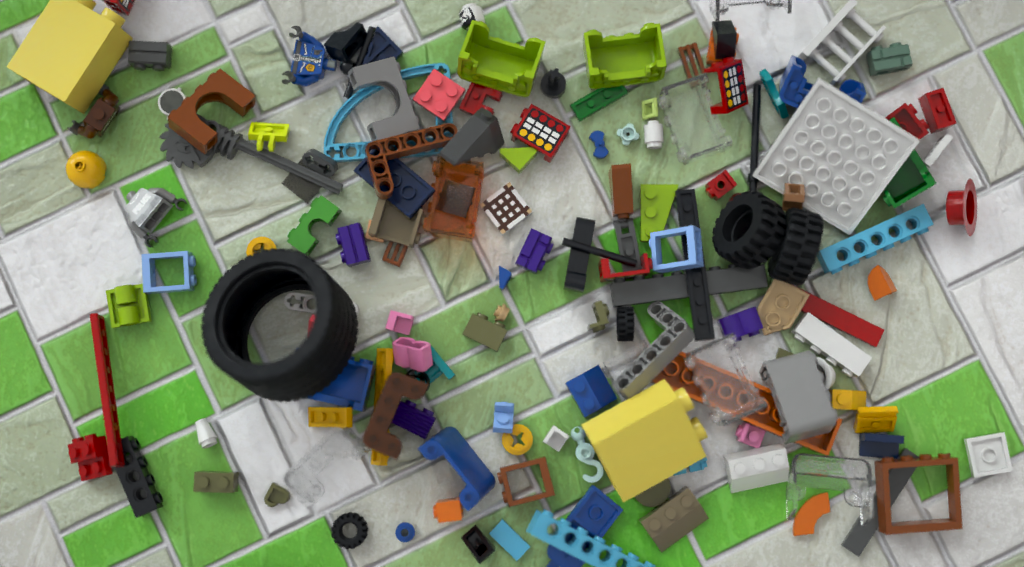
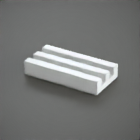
M949 134L942 136L922 161L927 169L931 167L953 139L952 136Z

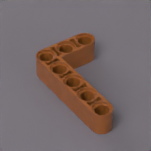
M446 123L368 143L365 157L376 195L384 200L390 198L393 194L394 185L387 163L388 160L445 147L458 132L456 126ZM448 131L451 132L453 136L446 137L443 133ZM432 136L435 140L428 142L425 137ZM412 140L416 142V145L411 147L406 142ZM395 145L398 149L391 151L388 149V146ZM375 149L379 151V154L373 156L369 151ZM377 167H381L384 169V172L382 174H378L374 171V169ZM382 185H386L390 190L382 192L379 188Z

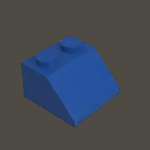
M599 365L565 383L583 417L594 413L617 399Z

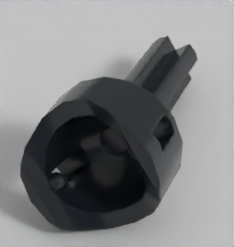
M557 68L554 71L550 69L541 80V91L549 98H560L565 92L566 80L558 72L559 69Z

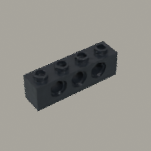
M127 436L121 439L125 465L124 467L115 468L134 515L138 518L163 507V498L160 492L156 491L154 486L155 479L148 472V462L140 453L139 441L134 436ZM127 453H130L132 455V461L130 463L126 461ZM135 470L140 474L138 481L133 478ZM143 488L147 491L145 499L140 494Z

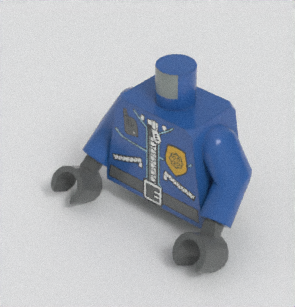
M292 26L291 28L295 29L297 34L289 33V36L291 38L299 37V40H296L291 71L282 73V75L288 76L289 80L284 79L282 83L288 84L292 82L296 85L309 86L318 82L319 79H324L325 70L336 71L337 60L327 59L328 53L324 49V45L315 37L302 32L299 26Z

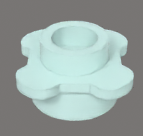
M631 123L617 130V135L621 137L622 144L625 146L639 138V134L636 133L634 125Z

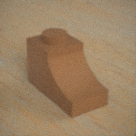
M785 183L782 200L783 210L786 212L789 208L793 207L802 209L805 199L804 185Z

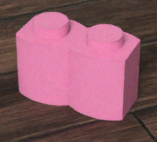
M400 337L392 342L396 365L402 368H411L417 372H425L433 366L430 343L419 340L415 341L409 337Z

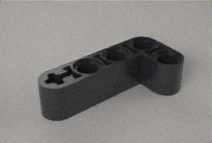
M576 217L572 240L591 246L595 220ZM571 248L564 290L583 293L590 253Z

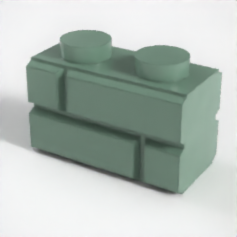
M901 42L889 45L890 47L883 48V46L871 48V51L866 54L870 76L904 71L912 67L909 45H901Z

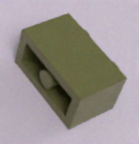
M479 312L477 315L472 314L463 335L498 352L507 333V330L504 329L505 325L498 321H495L493 324L487 321V316Z
M196 471L194 472L193 492H237L239 472Z

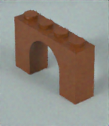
M219 69L216 73L210 74L207 81L195 89L194 94L186 97L177 110L174 109L170 112L168 116L169 128L205 155L218 142L217 132L197 116L199 108L208 102H221L243 117L255 106L256 95Z

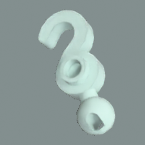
M576 426L571 430L572 439L578 443L575 455L581 462L594 465L597 468L596 475L589 476L583 474L582 478L590 483L597 482L603 476V466L600 462L593 459L595 451L592 445L585 443L586 433L583 428ZM575 428H579L578 433H575Z

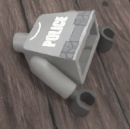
M140 188L138 192L130 191L126 197L129 203L125 206V210L128 212L129 227L140 238L145 239L146 246L153 247L149 240L152 238L158 243V238L156 236H149L147 233L151 234L173 207L171 203H174L178 210L184 211V209L178 207L179 202L187 204V202L182 198H175L174 194L163 188H149L148 190Z

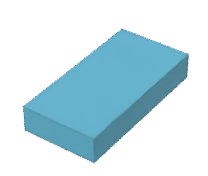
M503 519L489 532L516 561L530 548V545Z

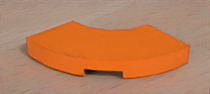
M828 492L812 496L797 511L793 522L794 536L814 534V526L817 520L823 514L831 512Z

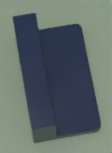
M860 433L859 456L894 457V459H897L899 456V443L904 444V436Z

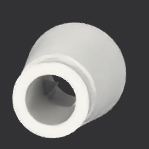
M203 418L196 421L199 445L203 449L216 445L218 437L207 422V419Z

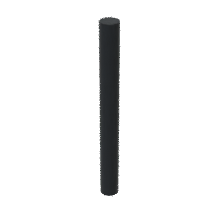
M369 26L354 67L363 65L362 63L365 55L368 53V48L376 28ZM350 80L343 96L347 99L352 96L354 91Z
M563 238L562 241L564 246L596 256L608 258L635 267L637 264L636 259L567 238Z

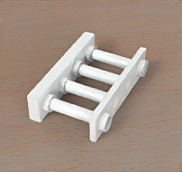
M849 0L798 56V58L804 61L807 57L813 58L834 77L829 83L832 86L836 82L840 84L847 76L844 73L873 42L876 44L884 36L882 32L886 29L883 25L876 31L862 19L854 9V6L858 3L856 0ZM844 17L852 19L872 38L864 45L843 26L841 21ZM832 30L839 32L859 50L853 58L830 39L829 34ZM825 44L847 65L839 72L818 53L817 46Z

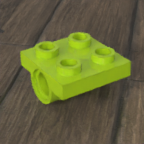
M143 284L123 285L106 290L111 328L152 322L148 294L143 293Z

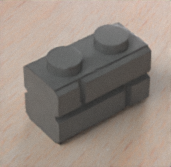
M129 41L128 63L134 69L146 70L147 67L153 68L155 71H164L165 68H171L172 46L168 42Z

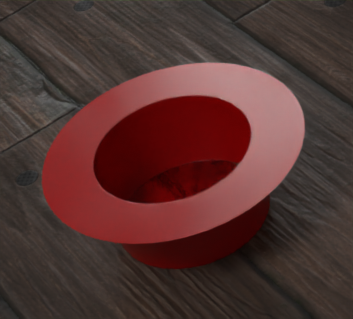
M971 178L967 180L965 190L949 191L946 200V216L949 225H965L969 236L973 235L977 221V195Z

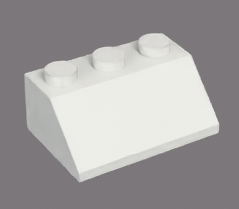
M780 443L723 455L730 493L788 481L789 462L786 448Z

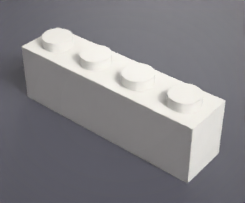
M809 312L802 315L791 331L797 341L801 343L806 342L811 346V351L818 355L820 353L826 357L825 360L833 366L838 365L842 368L841 372L850 378L852 376L859 377L872 359L868 354Z

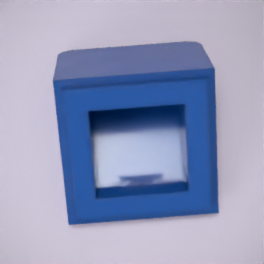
M499 266L500 290L503 291L512 276V272Z

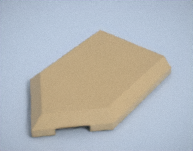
M773 279L756 309L763 325L762 331L764 336L790 329L810 294L790 283Z

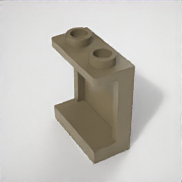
M378 198L368 234L375 238L414 248V245L420 241L421 233L418 232L420 225L424 226L427 215H424V209L420 208L410 220L387 199Z

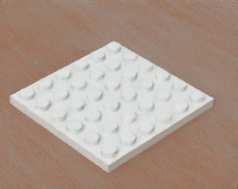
M818 78L752 176L781 194L784 192L785 183L804 185L805 199L802 207L812 213L819 214L828 223L851 235L920 140L821 78Z

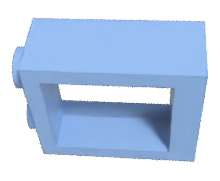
M691 225L650 233L649 247L652 253L653 271L667 273L704 267L700 228ZM687 234L689 260L663 264L661 239Z
M177 251L141 254L143 293L158 294L195 291L194 286L197 285V277L193 270V267L196 266V259L193 253ZM183 258L184 285L156 287L155 260Z

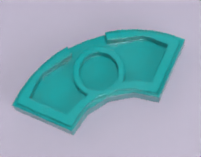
M766 69L759 71L763 85L781 119L789 117L786 105L780 99V94L773 78Z

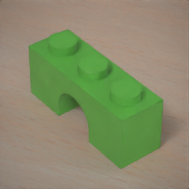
M322 195L312 201L310 205L312 208L308 213H304L299 219L300 224L296 229L293 228L287 236V242L307 256L311 254L319 243L312 236V226L319 221L332 226L342 212L340 208Z

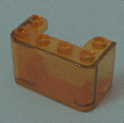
M441 156L437 157V161H433L432 172H434L433 176L436 177V181L431 186L436 192L433 194L432 202L429 201L427 213L430 214L428 218L424 217L423 229L427 236L473 243L485 170L483 162L468 161L454 166Z

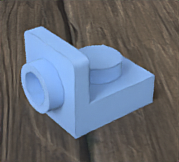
M495 402L493 432L512 434L514 403Z

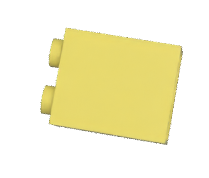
M50 0L7 65V68L82 114H85L129 46V41H132L133 38L121 29L126 21L123 17L107 7L104 8L101 14L94 12L93 9L96 3L93 0Z
M665 379L581 425L623 503L706 457L700 441L708 436L697 417L690 420L688 418L687 412L694 409L689 395L683 387L674 391Z

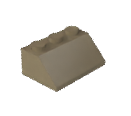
M685 486L669 497L664 503L640 518L639 522L659 550L663 552L709 518L694 494Z

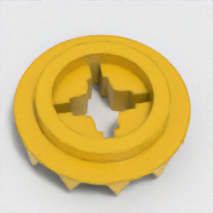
M257 237L248 244L246 254L247 256L254 255L253 253H256L254 251L261 250L262 247H264V250H270L277 246L267 237Z
M513 424L512 435L518 436L523 433L521 440L524 445L517 443L512 447L514 439L510 435L511 433H503L502 444L510 454L522 455L531 448L533 436L526 426Z

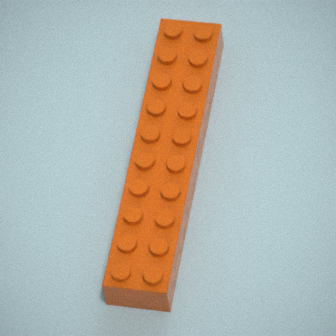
M682 351L651 381V383L656 384L665 379L674 391L683 387L691 400L781 438L782 434H784L783 427L780 426L781 419L769 388ZM838 418L835 426L829 433L793 443L828 456L843 419Z

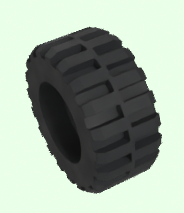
M747 191L741 193V195H736L720 211V216L715 221L716 226L713 227L712 232L714 235L712 242L715 251L720 257L740 268L751 269L761 266V263H766L770 256H774L776 249L782 244V238L785 237L787 221L785 220L786 215L783 208L757 191Z
M793 207L785 212V220L787 221L785 237L782 238V244L776 249L774 256L769 257L768 274L772 279L798 286L805 283L812 271L822 240L824 222L819 214Z

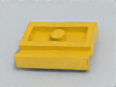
M897 406L857 407L858 413L856 414L853 427L855 433L894 432L897 420L896 415L899 412Z

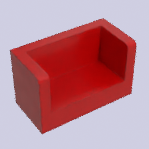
M944 88L925 93L918 99L931 134L948 129L956 124Z

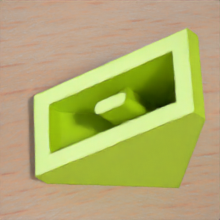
M532 147L500 149V157L519 174L538 155V151Z

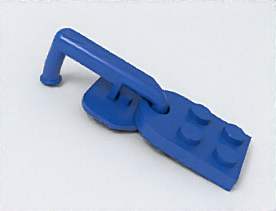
M592 485L566 520L571 522L570 527L577 529L579 526L588 531V536L594 538L597 535L602 538L623 509L596 486ZM568 533L565 536V542H569L572 539V533ZM589 541L582 545L583 551L589 548ZM550 544L547 548V555L551 560L546 567H582L585 563Z

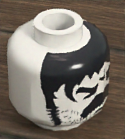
M476 3L462 6L459 18L461 27L464 30L469 29L472 20L485 23L483 10Z

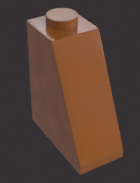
M631 163L611 165L608 174L613 217L628 219L629 215L634 213Z

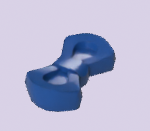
M597 130L590 134L589 139L594 142L596 148L593 156L603 159L608 155L609 151L606 149L605 142L603 141L605 134Z

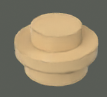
M506 304L498 305L493 314L496 316L495 321L503 322L510 310V308L506 307Z

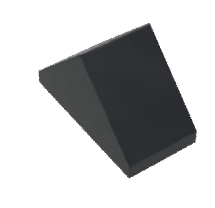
M712 21L715 60L726 57L735 58L737 32L732 21Z
M476 525L461 537L480 564L495 551V546Z

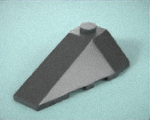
M481 107L438 155L456 166L468 162L474 157L481 158L487 153H496L505 143L497 117Z

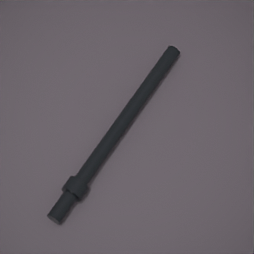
M761 85L753 86L750 173L747 180L749 182V191H757V183L759 182L752 175L758 167Z

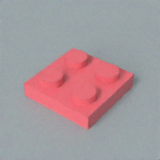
M433 69L414 96L413 101L442 121H445L465 93V89L436 69Z

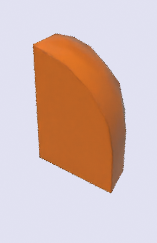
M877 265L871 270L868 275L867 284L875 301L897 291L890 276L883 267Z

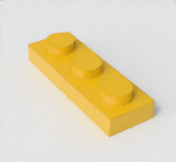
M308 407L309 427H352V407Z

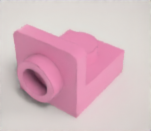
M743 422L742 425L737 427L735 433L737 436L736 440L754 448H759L766 431Z

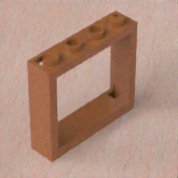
M938 453V457H932L931 454H920L919 458L904 455L900 456V459L894 460V457H885L880 461H874L879 532L889 535L963 529L958 458L950 456V453ZM946 465L949 518L892 522L888 469Z

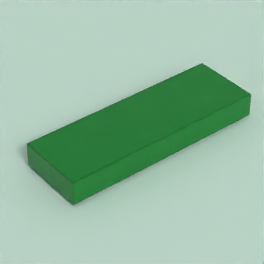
M625 86L600 88L570 104V107L580 122L626 96L628 91Z

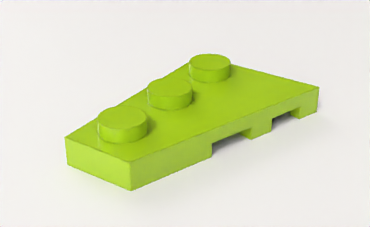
M679 184L640 185V242H649L650 233L664 230L675 197V191H677Z

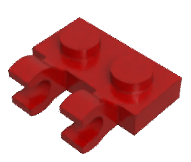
M471 82L459 110L473 116L483 107L493 115L494 109L483 105L487 96L500 102L502 92Z

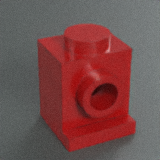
M724 170L705 185L707 188L705 191L711 199L714 198L717 201L735 188L737 183L728 171ZM721 182L724 187L722 189L718 188L717 183Z

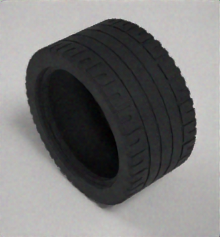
M274 248L253 253L254 255H249L245 257L246 259H241L237 264L231 266V269L227 270L224 273L225 275L219 278V282L214 285L213 291L209 294L201 321L203 322L201 330L203 331L202 339H204L205 350L211 361L222 372L264 399L276 400L277 402H291L292 400L298 401L308 398V396H313L316 392L324 390V387H328L332 381H335L338 378L337 376L343 372V368L347 366L348 360L351 359L352 351L354 352L355 343H357L356 336L358 335V317L355 312V306L347 292L314 259L296 250L293 251L292 249L285 250L284 248H279L278 250ZM293 290L312 291L316 301V315L313 326L303 343L291 354L280 360L262 364L252 363L248 353V334L251 324L261 308L270 300L285 292Z

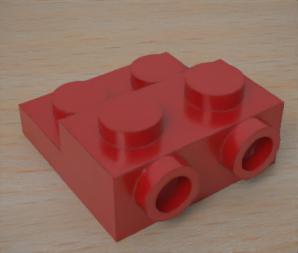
M904 103L885 117L887 120L894 117L902 129L919 140L929 133L927 129L930 127L923 118L919 121L915 115L918 112L912 104L907 105Z
M90 434L72 439V444H68L71 464L78 462L81 481L113 474L105 436L97 437V434Z

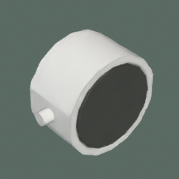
M181 88L166 89L158 98L159 109L167 116V120L170 112L174 109L177 110L187 97L181 91Z

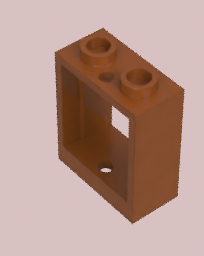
M545 456L500 467V472L497 473L499 483L504 484L505 491L502 492L504 503H508L509 507L555 495ZM539 464L546 492L513 500L506 472Z

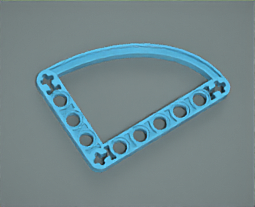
M444 63L410 67L400 72L402 79L408 80L430 75L433 69L440 71V68H443L447 72L443 75L451 79L449 67ZM375 85L362 88L340 107L331 120L324 140L325 155L332 158L328 154L331 152V149L341 152L340 148H343V158H341V154H335L334 158H332L336 162L362 161L365 158L366 146L370 142L334 144L335 138L347 115L363 100L384 87ZM451 111L445 121L435 116L436 126L442 123L453 124V111ZM451 132L443 133L446 137L453 136ZM425 138L428 142L435 140L434 138ZM412 140L406 142L407 144H411L413 146L416 145V142ZM443 147L438 148V152H435L436 149H433L430 152H421L400 158L440 156L438 154ZM348 148H356L357 153L354 157L347 156Z

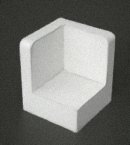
M553 425L543 439V442L559 452L570 436Z

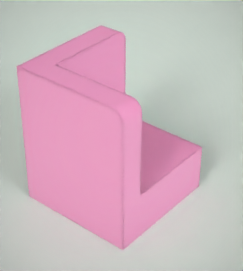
M390 310L385 329L410 335L414 316Z

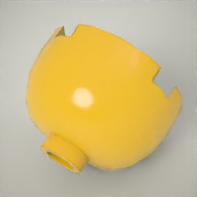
M88 150L78 151L72 154L66 163L68 179L78 187L92 189L99 186L105 179V169L107 170L104 159L94 152Z

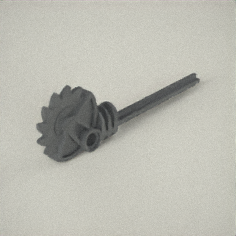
M199 114L197 116L210 128L217 129L218 142L205 155L169 128L168 123L165 124V127L169 130L159 136V138L165 140L160 147V151L167 150L166 160L170 162L174 159L178 168H181L182 163L193 169V162L203 167L218 152L221 153V156L227 154V159L232 160L237 151L241 150L338 195L342 191L343 184L280 155L269 152V150L264 148L262 151H257V145L244 140L242 134L238 133L235 135L234 130L229 131L227 127L218 124L214 120H206Z

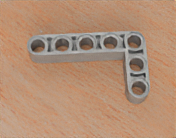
M660 301L651 303L648 306L647 312L664 332L614 382L615 388L625 399L640 393L694 339V332L687 322Z

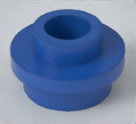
M404 522L397 526L395 534L399 541L409 542L415 535V529L412 524ZM403 529L408 530L409 534L407 536L402 535Z

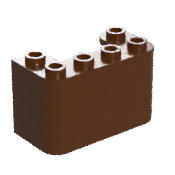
M399 372L390 374L363 435L365 446L397 460L402 449V443L396 435L389 433L388 429L402 396L413 400L422 398L429 384Z

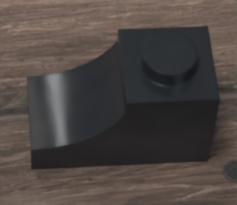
M356 23L346 31L334 32L324 44L329 57L348 64L364 42L366 36L363 24Z

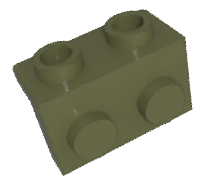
M602 300L592 305L597 323L590 324L587 329L588 331L593 330V333L604 330L606 328L605 325L609 323L607 316L610 313L607 304H603Z

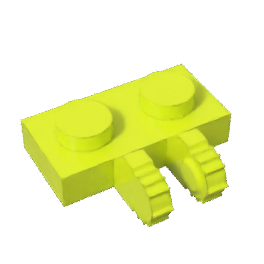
M251 122L248 138L249 140H257V151H262L264 141H269L268 150L269 152H274L276 142H287L290 127L289 124Z

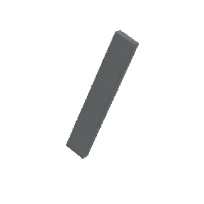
M903 448L897 459L904 455H910L913 458L919 457L908 449ZM917 467L892 468L889 470L891 507ZM876 491L841 544L858 557L879 527Z

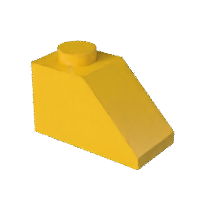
M828 389L831 395L830 403L832 408L857 410V407H866V391Z

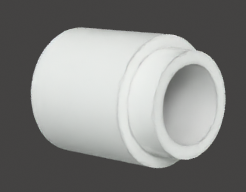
M657 120L648 121L644 125V141L647 149L662 148V143H664L663 124H660Z

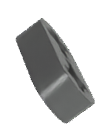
M310 149L302 156L305 166L326 177H331L338 170V164L334 159L316 149Z

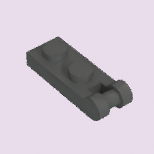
M628 218L626 221L621 222L619 220L613 221L619 254L637 260L635 267L621 263L622 272L642 270L633 218ZM628 228L629 233L622 234L621 229Z

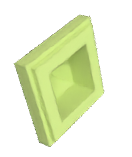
M657 98L642 101V120L658 117Z

